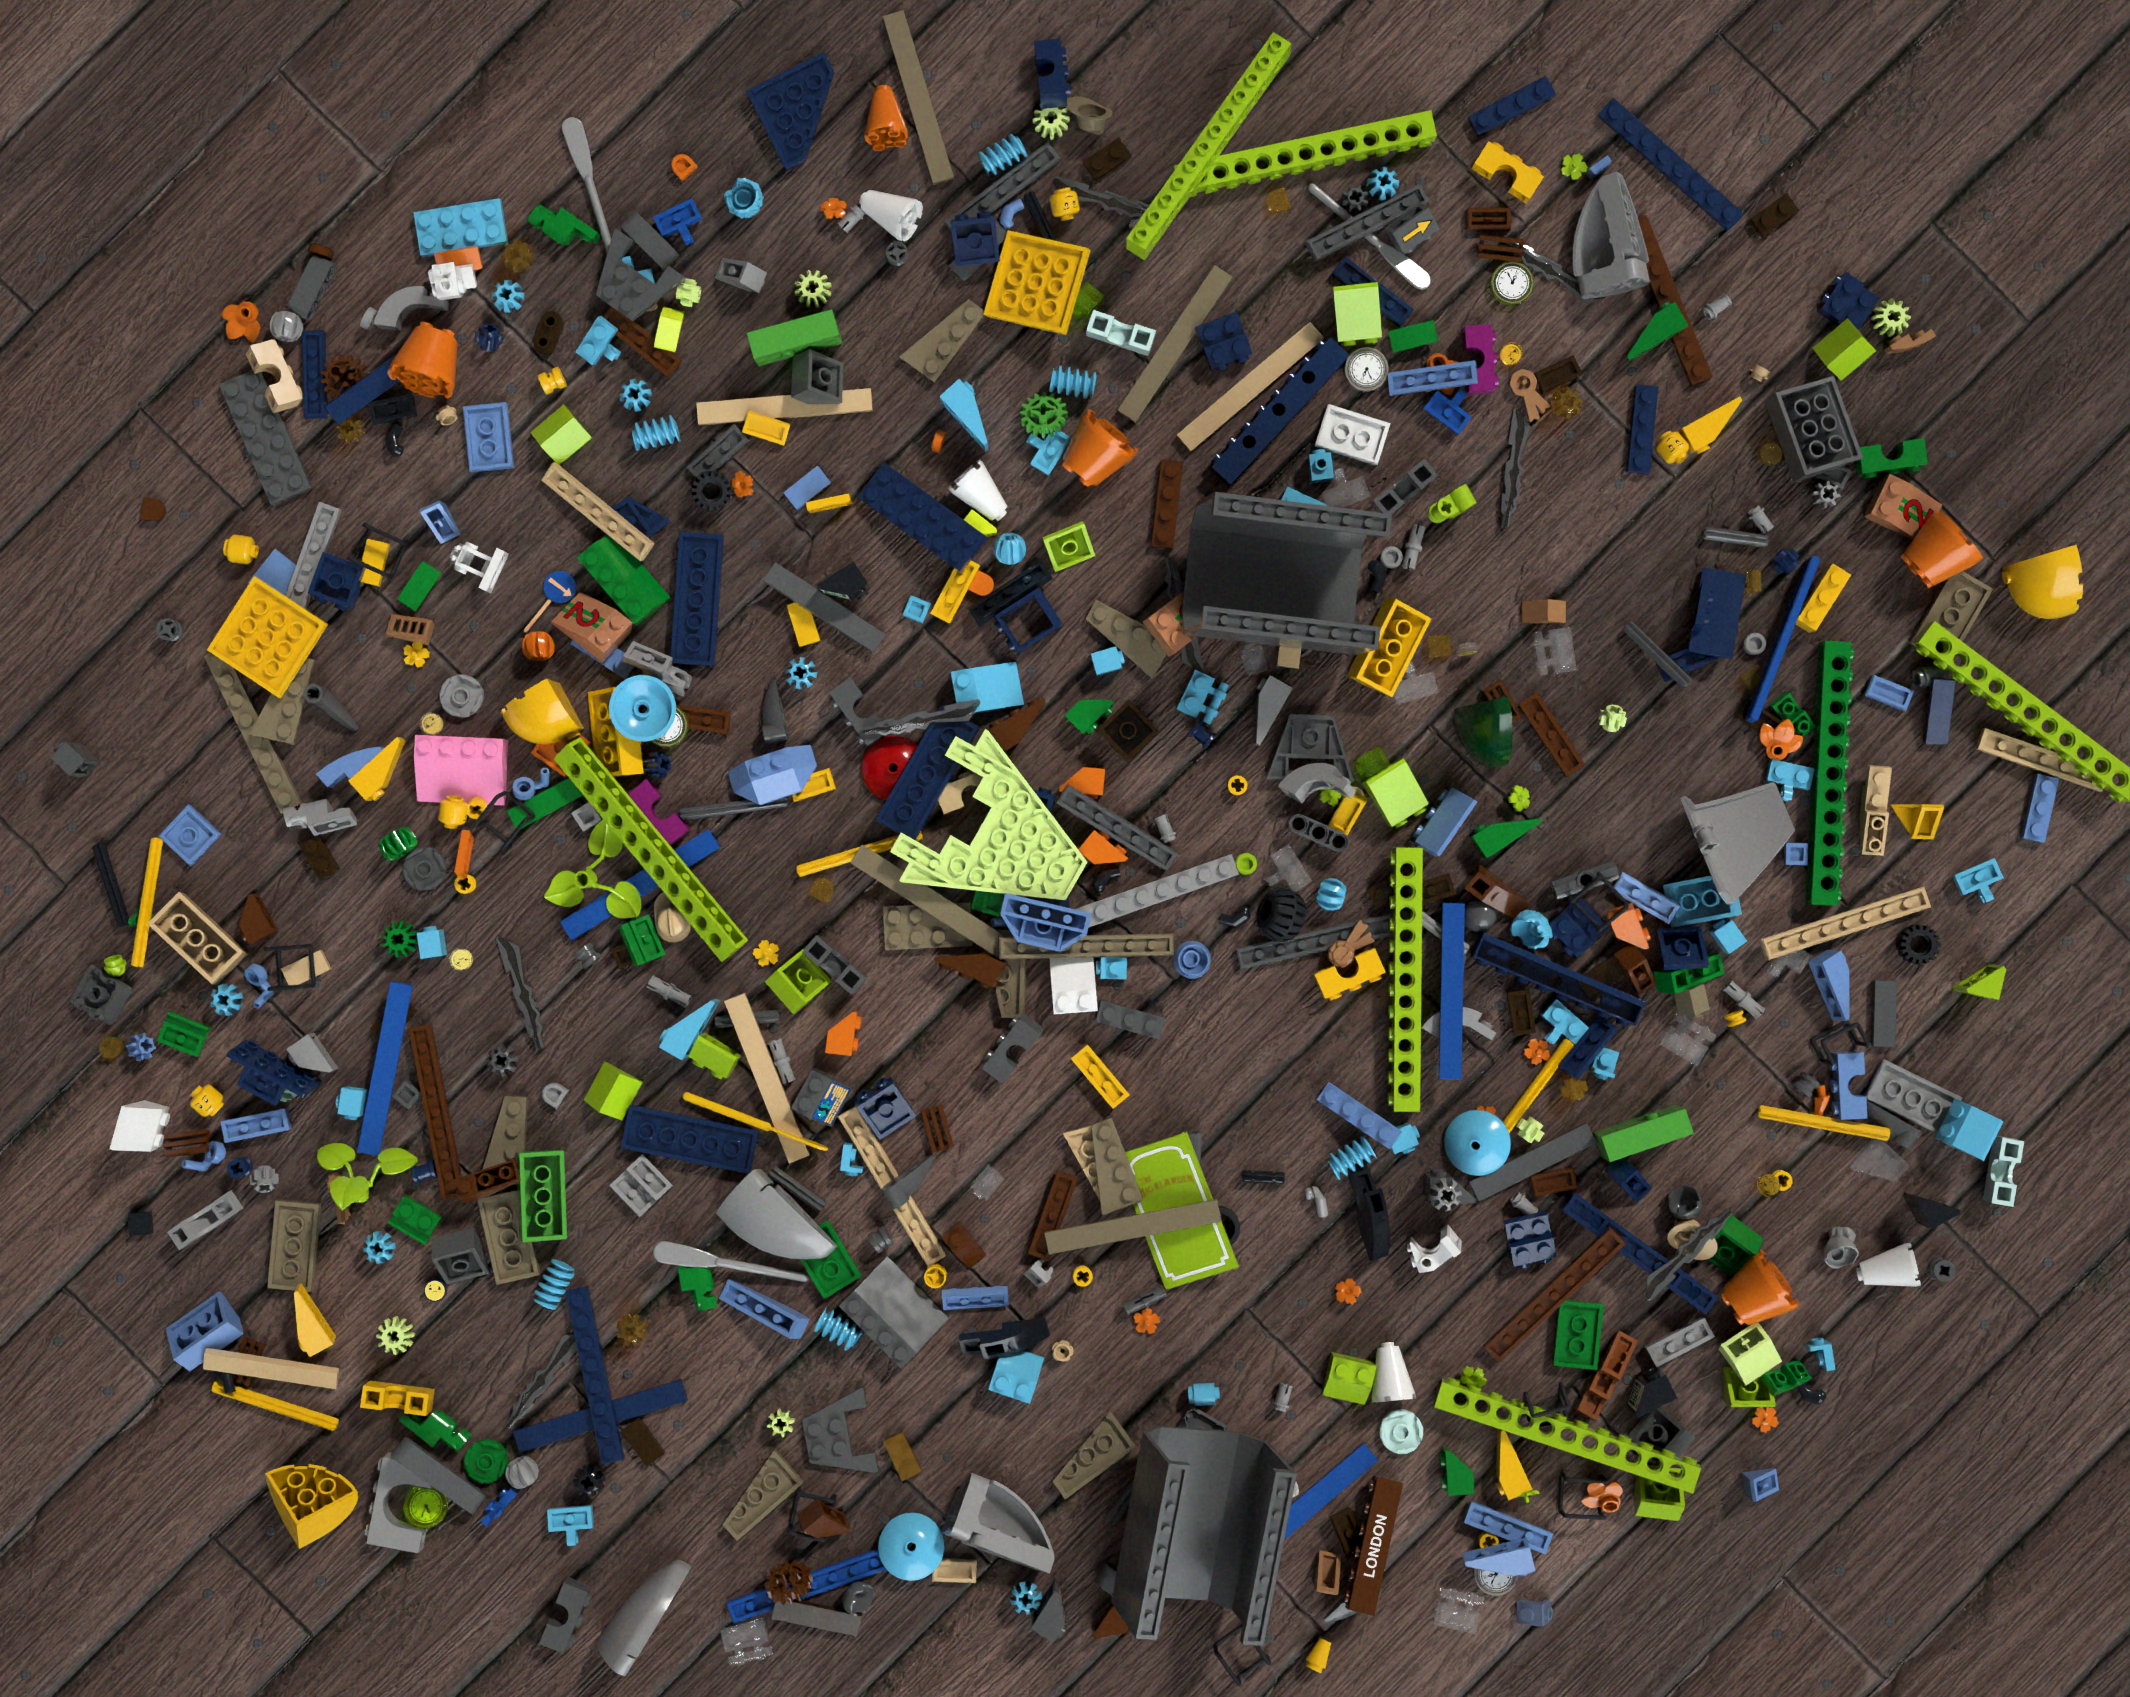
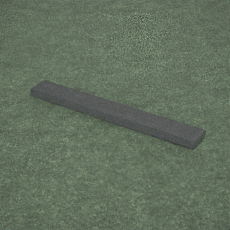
M1407 910L1400 911L1402 919L1408 918ZM1393 913L1362 919L1363 924L1368 925V928L1362 935L1370 931L1371 937L1374 940L1393 936V931L1389 930V918H1393ZM1357 921L1301 933L1285 942L1270 940L1235 948L1240 970L1326 951L1334 942L1345 941ZM1408 929L1401 931V933L1410 932Z

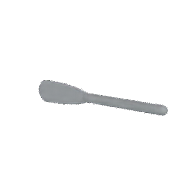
M569 117L562 123V132L575 166L585 181L602 240L608 253L611 236L593 181V167L585 130L578 118Z
M1313 183L1309 184L1308 190L1344 221L1353 218L1351 214ZM1373 233L1365 237L1411 285L1421 290L1429 287L1431 283L1430 275L1418 264L1397 251L1394 247L1382 242Z
M668 1241L657 1243L653 1249L654 1258L658 1262L687 1267L718 1266L801 1282L809 1280V1275L806 1273L719 1258L709 1252Z

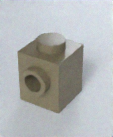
M1699 984L1674 994L1679 1016H1688L1690 1019L1702 1016L1703 1012L1710 1009L1704 984Z

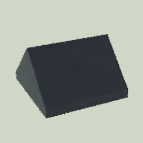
M1905 1192L1903 1195L1917 1223L1930 1229H1934L1958 1216L1961 1211L1949 1205Z

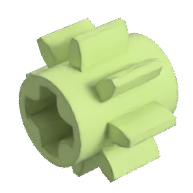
M686 278L684 283L678 284L676 299H680V303L683 306L692 307L693 302L699 303L701 287L696 286V280Z
M1608 705L1606 710H1600L1599 724L1606 731L1616 732L1620 726L1625 727L1627 720L1625 717L1626 712H1623V709L1618 705Z
M1530 1116L1527 1121L1522 1118L1516 1126L1521 1129L1518 1135L1529 1143H1532L1534 1139L1539 1142L1545 1134L1541 1131L1543 1125Z
M779 1408L776 1416L770 1414L769 1418L773 1422L768 1423L767 1427L773 1428V1436L776 1433H781V1436L784 1437L786 1430L789 1432L793 1431V1427L790 1424L795 1422V1418L789 1417V1410L784 1413ZM779 1419L782 1422H786L784 1427H781V1424H777Z

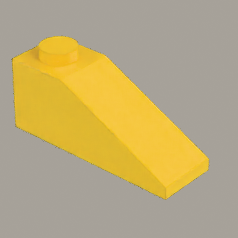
M1741 397L1732 400L1677 431L1689 444L1688 451L1690 454L1697 451L1699 455L1710 449L1708 444L1717 438L1741 403Z
M396 737L348 780L366 801H376L384 795L385 792L383 790L388 787L405 744L403 738Z
M302 1283L298 1284L294 1292L298 1344L301 1350L307 1352L309 1357L333 1345L336 1335Z
M1497 1428L1496 1477L1499 1482L1496 1483V1487L1501 1496L1505 1494L1507 1499L1511 1500L1520 1496L1523 1492L1532 1490V1487L1506 1431Z

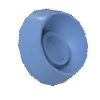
M1187 941L1175 950L1173 964L1181 976L1188 979H1196L1208 971L1211 964V955L1208 948L1202 943Z

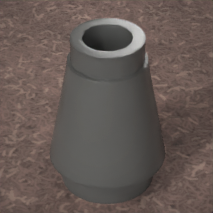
M1937 666L1917 667L1916 670L1912 671V681L1916 687L1925 688L1931 685V678L1947 677V670H1942Z

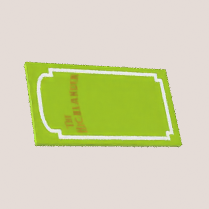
M1182 1132L1181 1134L1125 1152L1143 1198L1142 1201L1133 1204L1136 1214L1213 1200L1188 1132ZM1222 1221L1145 1236L1166 1290L1239 1267Z

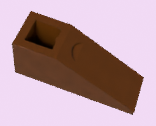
M1037 697L1027 703L1028 708L1022 711L1018 708L1008 714L1009 718L1001 722L998 719L989 725L990 729L988 731L1004 752L1021 742L1046 703L1045 699L1039 700Z
M1481 864L1475 868L1465 881V889L1482 902L1513 919L1520 912L1527 910L1531 906L1530 902Z
M989 953L939 956L934 958V961L939 962V967L948 971L951 968L959 971V976L968 980L972 977L978 980L977 984L988 989L991 986H998L1007 965V961Z
M516 1159L453 1179L458 1201L470 1203L488 1197L521 1181Z

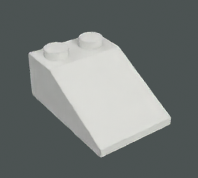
M1050 958L1054 1014L1098 1011L1094 958Z
M146 1100L121 1106L110 1149L147 1152L157 1150L158 1147H161L164 1140L162 1133L164 1126H167L170 1119V1114L168 1113L170 1107Z

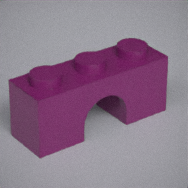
M1491 324L1464 326L1462 329L1463 352L1472 351L1481 358V366L1477 369L1478 384L1465 385L1467 395L1492 394L1496 390L1495 387L1499 385L1498 374L1494 373V365H1497V353L1493 352V344L1496 342L1495 330H1492Z
M645 779L628 794L671 847L691 831V828L685 821L680 819L678 813H673L667 819H660L656 815L655 805L663 795L650 780Z

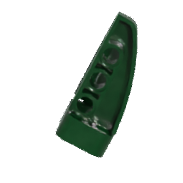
M1509 697L1488 700L1454 709L1452 719L1454 729L1467 752L1485 767L1507 766L1511 758L1513 739L1512 711Z

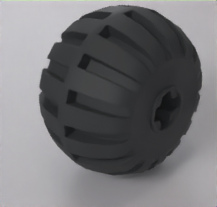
M1276 888L1267 892L1260 902L1257 913V926L1261 933L1272 941L1285 942L1295 938L1305 922L1306 904L1304 899L1290 888Z

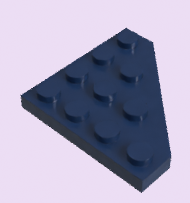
M824 52L746 91L786 171L806 162L835 74Z

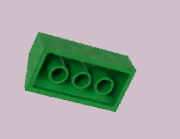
M609 535L593 543L577 557L581 564L636 626H640L671 599L641 562Z

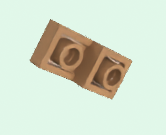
M1932 329L1925 333L1921 330L1912 337L1909 334L1902 338L1900 335H1897L1888 341L1890 346L1884 349V352L1899 353L1908 351L1936 337Z

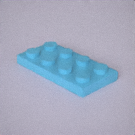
M500 198L413 212L419 250L422 257L434 256L435 252L471 246L483 248L508 243L502 200Z

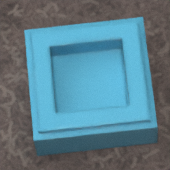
M910 595L902 616L923 624L931 603Z

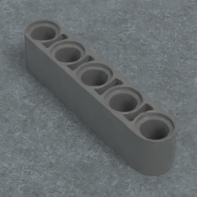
M404 1437L391 1453V1456L396 1461L471 1514H474L487 1498V1495L478 1487L408 1437Z

